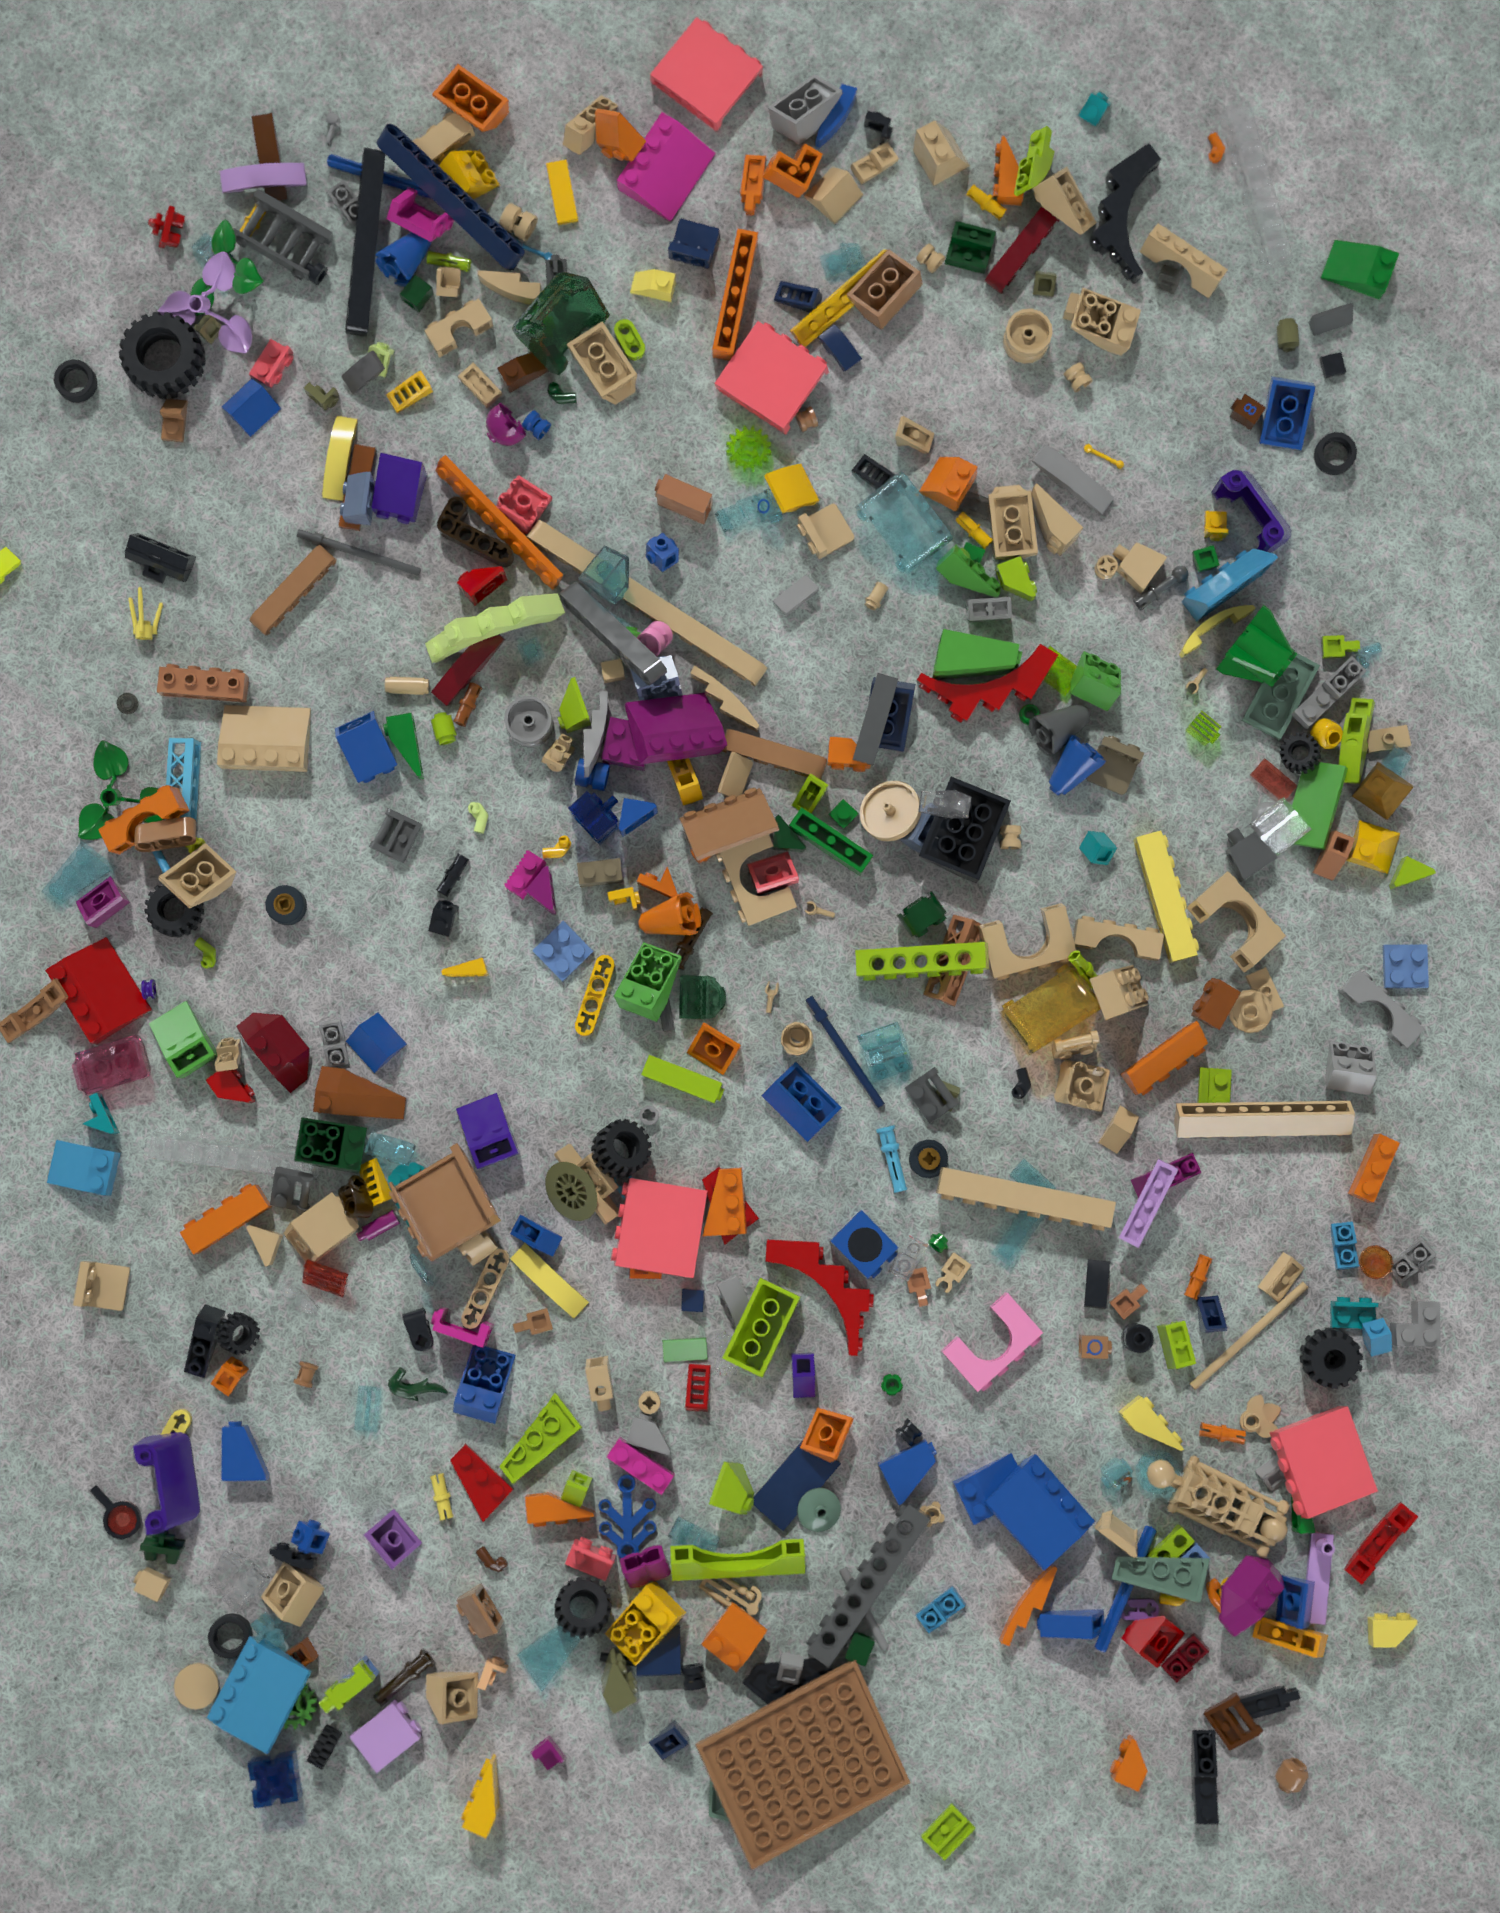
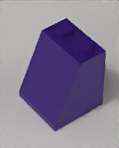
M380 453L371 507L377 517L382 519H389V517L397 518V521L403 524L416 522L428 475L423 462Z

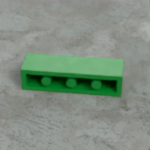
M802 807L789 824L794 833L859 876H861L873 858L871 853Z

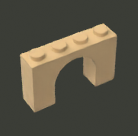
M769 834L715 854L718 862H723L725 870H722L726 883L731 882L733 890L730 891L734 903L738 902L741 910L738 911L741 922H746L748 926L797 907L788 886L766 895L757 896L749 893L741 884L739 873L745 859L755 853L773 847Z
M1228 871L1186 907L1200 924L1220 908L1233 909L1244 918L1248 927L1247 939L1230 956L1244 973L1256 965L1286 936L1281 931V928L1267 915L1266 911L1254 901L1252 896L1245 891L1237 879Z
M1059 903L1040 909L1046 930V938L1042 948L1030 956H1018L1012 953L1008 946L1001 921L997 920L979 925L981 940L988 943L990 975L993 978H997V980L1009 978V974L1028 973L1031 971L1030 968H1047L1051 966L1052 962L1056 961L1060 963L1069 962L1068 956L1073 951H1076L1065 905Z

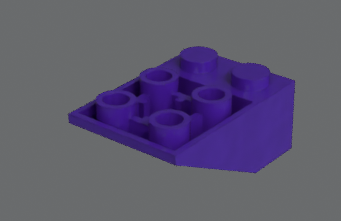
M497 1093L456 1108L469 1150L478 1170L520 1154Z

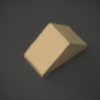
M1119 1106L1098 1143L1117 1154L1132 1135L1139 1116Z
M255 1225L246 1227L265 1267L273 1265L283 1234Z

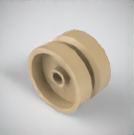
M1032 308L1022 309L1014 313L1008 321L1003 337V346L1007 355L1014 361L1023 364L1033 363L1041 359L1048 349L1053 334L1052 324L1046 315Z

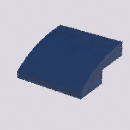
M675 1625L636 1665V1676L681 1675L680 1625Z

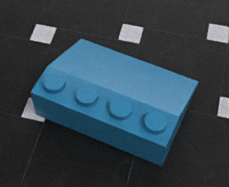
M1254 548L1248 553L1244 550L1235 557L1236 561L1230 565L1227 562L1218 569L1220 573L1214 577L1210 574L1201 581L1203 585L1199 588L1192 587L1185 592L1184 595L1186 597L1182 603L1195 621L1198 622L1265 574L1278 557L1276 554Z
M249 1636L207 1719L227 1733L269 1754L312 1671L269 1640Z

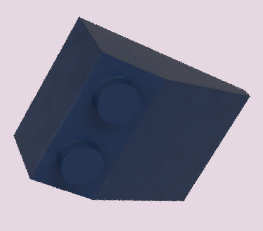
M873 677L870 696L872 694L876 677ZM897 682L879 748L904 752L916 684Z

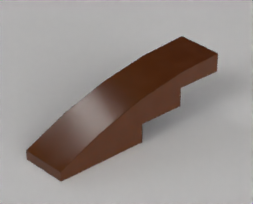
M273 113L251 116L259 164L282 163ZM285 186L264 187V192L276 200L288 199Z

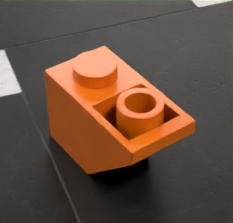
M830 736L827 765L831 766V769L844 770V767H851L855 772H865L871 766L852 760L857 744L851 738Z
M1128 1735L1127 1739H1123L1119 1746L1121 1754L1118 1760L1115 1759L1112 1762L1110 1772L1114 1781L1139 1792L1148 1771L1135 1738Z

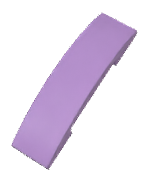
M304 163L256 164L220 171L222 193L242 192L244 189L307 185Z

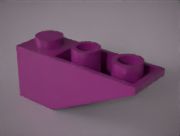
M1193 1153L1168 1163L1178 1168L1170 1187L1202 1173ZM1153 1170L1131 1179L1138 1198Z

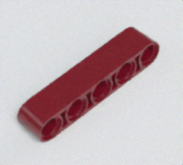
M1041 206L992 268L984 282L1002 294L1005 286L1010 285L1016 277L1017 271H1021L1029 261L1028 258L1031 253L1034 254L1042 244V239L1047 238L1054 229V224L1060 220Z

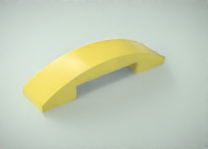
M336 416L327 452L322 498L343 501L344 499L343 484L347 482L346 476L358 419Z
M1254 605L1237 606L1210 617L1188 638L1179 656L1183 658L1202 644L1199 637L1226 619L1230 618L1236 624L1250 615L1256 608Z
M526 1243L510 1258L571 1317L575 1318L589 1303Z

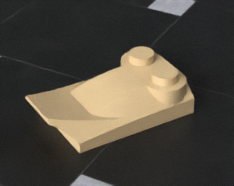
M603 322L567 343L573 358L578 362L602 399L616 405L636 392L637 373Z
M1020 485L995 487L993 492L988 495L994 558L1011 560L1019 556L1021 558H1028L1037 555L1038 548L1031 490L1027 491Z

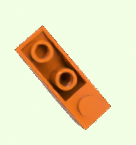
M1001 136L1000 144L996 143L995 157H999V163L995 164L994 177H998L997 184L993 185V197H996V202L1002 205L1021 206L1024 193L1018 196L1014 194L1019 165L1006 137Z
M549 1492L525 1496L527 1524H533V1527L546 1526V1522L555 1521L556 1525L569 1523V1519H577V1522L590 1521V1517L595 1515L594 1510L584 1506H575Z

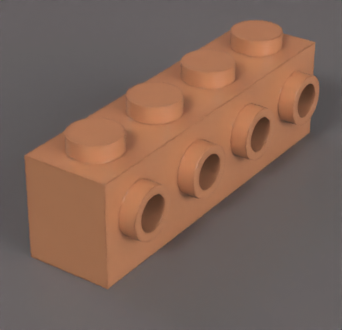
M166 664V667H159L157 693L161 696L246 703L249 677L243 673L244 671L238 669L222 672V669L210 667L209 670H201L198 666H188V669L179 668V665Z

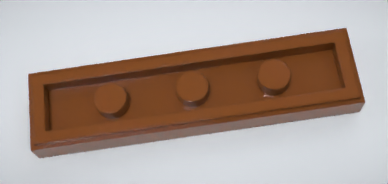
M355 444L348 475L362 472H371L372 474L376 448ZM340 515L338 524L340 528L360 531V524L345 523L343 516Z

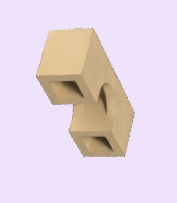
M478 298L475 301H468L458 311L449 312L441 321L432 322L424 331L440 358L457 348L456 341L453 338V333L457 328L468 327L476 337L494 325L490 315Z

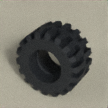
M163 883L162 886H155L154 892L150 891L148 894L150 899L145 901L147 909H144V911L148 915L147 921L152 924L151 927L164 935L178 938L184 934L189 935L192 929L196 930L198 928L196 925L203 920L200 918L201 914H204V909H202L203 903L192 908H188L185 905L183 916L176 921L170 922L164 916V906L168 900L177 896Z
M618 1119L601 1129L596 1134L597 1136L594 1137L592 1141L594 1145L591 1146V1151L594 1152L592 1159L597 1160L598 1163L595 1164L597 1168H603L601 1171L603 1174L609 1173L611 1178L616 1176L618 1179H622L625 1176L627 1178L648 1163V1157L651 1156L652 1152L648 1150L652 1147L651 1142L647 1140L650 1137L648 1133L644 1134L643 1131L645 1129L642 1126L637 1127V1122L633 1121L630 1123L629 1119H624L623 1121ZM615 1139L622 1141L626 1145L629 1152L628 1159L621 1157L616 1152L614 1147Z
M577 1577L575 1581L571 1579L567 1585H563L558 1593L554 1606L555 1618L557 1617L558 1626L563 1627L562 1631L564 1633H571V1637L575 1638V1635L579 1636V1639H584L585 1636L593 1637L596 1632L598 1634L605 1627L612 1608L610 1593H606L607 1588L604 1585L602 1587L599 1585L600 1581L597 1579L595 1582L591 1581V1577H586V1579ZM576 1597H587L594 1603L596 1612L588 1619L578 1618L570 1609L571 1601Z

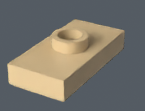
M474 362L458 376V379L486 408L490 407L503 395Z
M1402 725L1369 731L1367 753L1410 747L1411 741L1408 726Z
M1266 967L1245 976L1251 989L1260 991L1268 997L1272 1005V1011L1284 1007Z

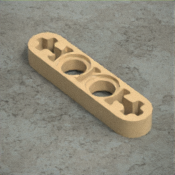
M496 1249L490 1254L461 1317V1322L466 1328L473 1329L479 1326L510 1260L508 1252L504 1249ZM502 1252L504 1254L503 1258L506 1260L505 1262H500L497 1267L502 1269L499 1273L495 1269L488 1268L490 1264L494 1266L496 1263L494 1255H499ZM488 1272L496 1275L497 1279L493 1285H488L484 1281V1276ZM479 1292H483L487 1296V1302L483 1305L475 1302V1295ZM472 1304L476 1308L483 1309L482 1313L477 1311L475 1314L477 1322H472L469 1325L468 1319L465 1317L466 1315H471L474 1310L469 1308Z

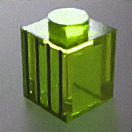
M1201 711L1185 731L1203 746H1206L1209 742L1213 744L1221 735L1218 731L1222 726L1205 712Z

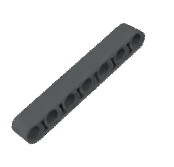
M575 581L558 594L562 604L647 685L650 686L667 673V669L662 661L578 582Z

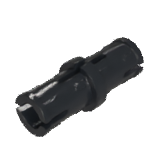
M457 853L449 869L445 870V876L436 888V891L448 897L456 882L460 881V875L470 860Z

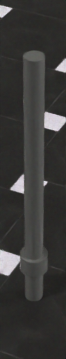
M301 529L297 532L298 538L311 541L316 546L323 545L419 576L421 571L419 567L326 538L324 534L318 532L314 534Z

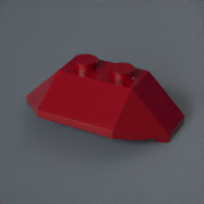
M252 1013L236 1026L245 1042L289 1093H292L308 1080L310 1048L283 1015Z

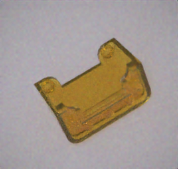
M1067 964L1056 970V976L1016 1002L1011 999L1002 1005L1004 1010L999 1012L1028 1056L1101 1009L1095 993L1073 965L1070 967Z

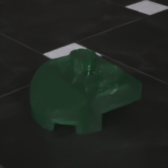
M680 975L679 1019L703 1020L716 1017L726 1003L724 987H721L716 978L712 976Z

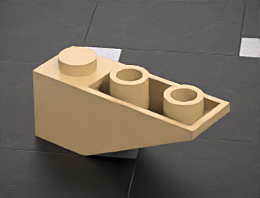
M602 95L565 125L563 146L581 155L596 140L595 111L597 109L616 111L618 105Z

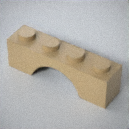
M1159 223L1150 232L1139 251L1156 264L1162 260H1173L1183 265L1191 276V287L1207 298H1210L1228 271L1221 264Z
M1082 916V919L1078 918L1075 922L1073 934L1075 947L1093 950L1102 939L1115 936L1126 940L1131 945L1136 958L1153 961L1160 959L1164 934L1158 933L1159 929L1146 927V930L1137 929V925L1133 924L1118 926L1115 921L1103 920V923L1094 921L1095 918L1089 916Z

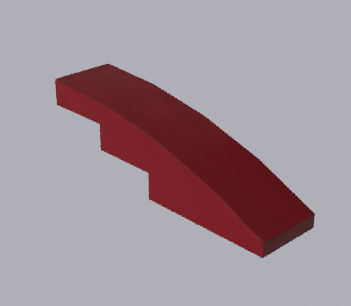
M498 634L470 645L445 673L431 693L443 704L449 706L459 692L470 683L477 672H480L505 641V638Z

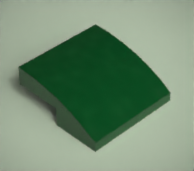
M956 221L944 264L985 274L996 231Z

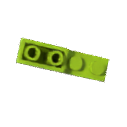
M1048 126L1031 134L1027 157L1019 163L1014 191L1016 196L1037 186L1045 178L1051 167L1055 151L1050 148L1052 130Z
M1352 698L1349 713H1346L1339 756V765L1348 768L1344 783L1360 784L1368 749L1367 738L1375 706L1374 699Z

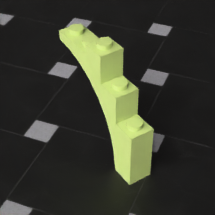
M558 593L522 596L508 606L488 607L477 616L454 619L444 626V631L426 642L425 645L431 662L437 663L470 645L492 636L525 626L554 621L563 615L565 611Z

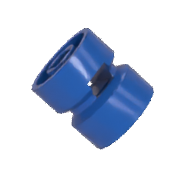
M580 758L575 776V786L587 788L591 785L592 789L604 792L608 781L610 764L598 762L590 776L584 777V759Z

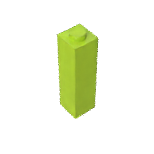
M652 1055L648 1056L641 1074L643 1077L715 1104L716 1100H721L725 1090L721 1088L722 1082Z

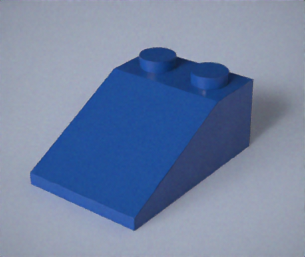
M1271 376L1260 444L1302 450L1316 388L1314 383Z
M1012 1453L952 1481L973 1525L994 1516L984 1502L1018 1466Z

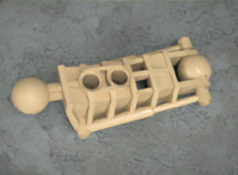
M1194 1455L1187 1461L1182 1477L1175 1474L1173 1466L1168 1461L1157 1460L1149 1465L1147 1477L1151 1485L1156 1488L1171 1486L1176 1489L1168 1502L1167 1509L1173 1514L1178 1512L1222 1535L1226 1534L1256 1549V1553L1262 1558L1267 1557L1270 1545L1275 1547L1277 1542L1283 1541L1288 1531L1286 1521L1288 1518L1284 1517V1514L1288 1512L1289 1502L1285 1500L1277 1502L1247 1487L1246 1484L1200 1462L1199 1458ZM1201 1488V1494L1196 1497V1491ZM1249 1494L1254 1496L1255 1498L1251 1500ZM1220 1497V1503L1215 1506V1500ZM1235 1498L1241 1501L1238 1509L1232 1507ZM1264 1501L1277 1507V1512L1266 1508ZM1229 1511L1236 1513L1233 1520L1226 1518ZM1263 1512H1265V1513H1267V1514H1269V1515L1266 1516V1517H1264V1518L1262 1519V1521L1260 1522V1525H1259L1260 1534H1258V1533L1255 1532V1530H1256V1527H1257V1525H1258V1523H1259V1521H1260V1519H1261V1517H1262ZM1253 1536L1263 1541V1543L1259 1545L1248 1540L1247 1538Z

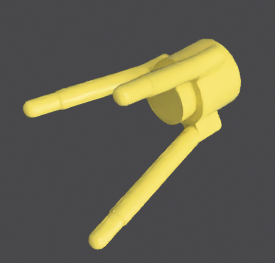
M138 587L139 621L136 618L133 599L131 597L128 598L133 623V634H135V639L152 640L153 634L157 635V626L163 603H159L152 626L150 621H144L142 588Z

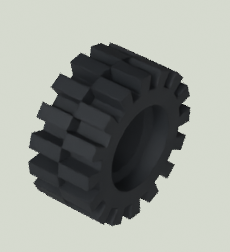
M1296 732L1294 737L1293 734L1289 735V740L1285 738L1283 740L1284 745L1281 744V751L1279 753L1286 769H1289L1292 773L1296 771L1297 774H1301V771L1306 774L1308 769L1312 771L1315 769L1314 765L1318 766V759H1321V751L1312 735L1308 736L1307 733L1301 735L1300 732ZM1299 746L1306 747L1309 751L1307 757L1303 760H1296L1292 757L1293 750Z
M233 1312V1315L229 1313L227 1315L228 1319L223 1318L221 1320L223 1325L218 1324L217 1328L221 1330L216 1331V1335L219 1336L217 1342L220 1343L221 1348L235 1355H244L246 1350L249 1352L252 1350L251 1345L256 1346L257 1344L255 1339L260 1337V1335L256 1334L260 1332V1328L257 1327L259 1324L257 1321H254V1318L244 1313ZM243 1326L241 1338L233 1341L234 1331L237 1327Z
M326 1724L306 1761L322 1770L343 1732Z

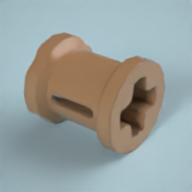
M300 1361L297 1379H294L293 1383L312 1388L313 1384L311 1382L315 1370H318L319 1366Z

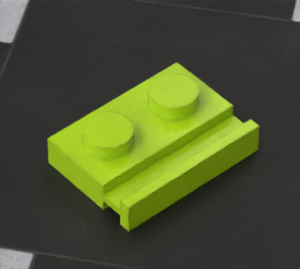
M1199 1067L1197 1103H1230L1232 1069Z
M951 1803L921 1834V1838L945 1861L976 1828Z

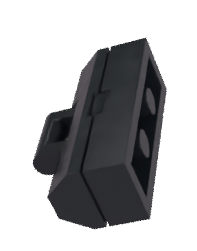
M140 533L129 536L125 549L126 559L144 566L142 576L162 584L166 575L186 582L196 560V556ZM151 567L161 570L160 573L151 570Z

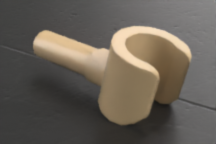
M1203 668L1193 681L1186 684L1185 689L1188 688L1189 684H1194L1196 690L1192 694H1195L1199 689L1198 684L1208 670Z
M812 901L807 902L809 905H814L813 911L804 910L808 915L822 914L834 918V912L819 908Z
M770 981L766 985L765 992L768 995L767 1013L772 1011L773 999L780 987L778 982L775 990L770 989Z

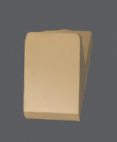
M901 416L895 435L897 446L908 445L923 454L929 453L934 433L905 416Z

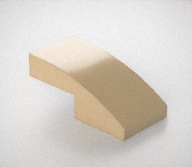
M886 142L871 150L868 156L852 163L850 169L862 185L891 167L899 158L889 143Z

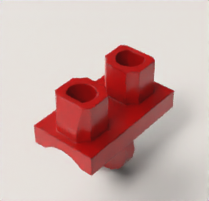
M169 205L164 221H162L163 215L160 213H156V218L148 220V225L153 228V235H158L159 230H162L158 247L164 249L165 246L178 247L181 235L170 232V228L174 226L182 229L185 220L184 215L175 212V207Z

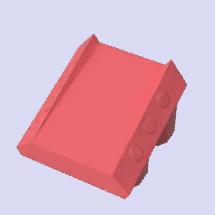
M518 475L510 483L508 490L498 497L496 507L526 535L553 498Z

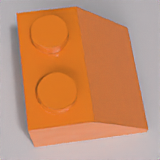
M603 109L595 111L596 143L602 149V154L609 159L617 158L620 161H633L646 143V140L620 112Z
M939 457L919 493L956 512L977 478L978 466L960 457Z
M732 1602L707 1632L701 1645L737 1673L753 1653L768 1629Z

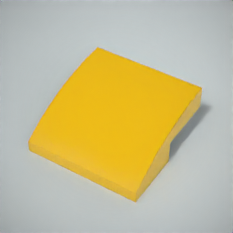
M802 464L783 467L764 475L782 513L794 512L800 507L811 506L820 501Z

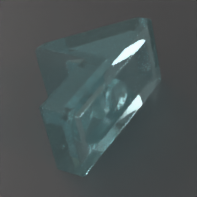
M840 243L838 250L822 255L819 258L827 278L866 263L859 243Z

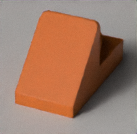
M668 867L660 882L657 881V876L648 872L645 875L639 874L637 884L668 898L678 895Z

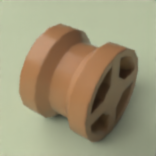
M811 406L807 407L803 412L798 411L795 418L801 432L807 431L809 427L815 428L818 426L816 415Z

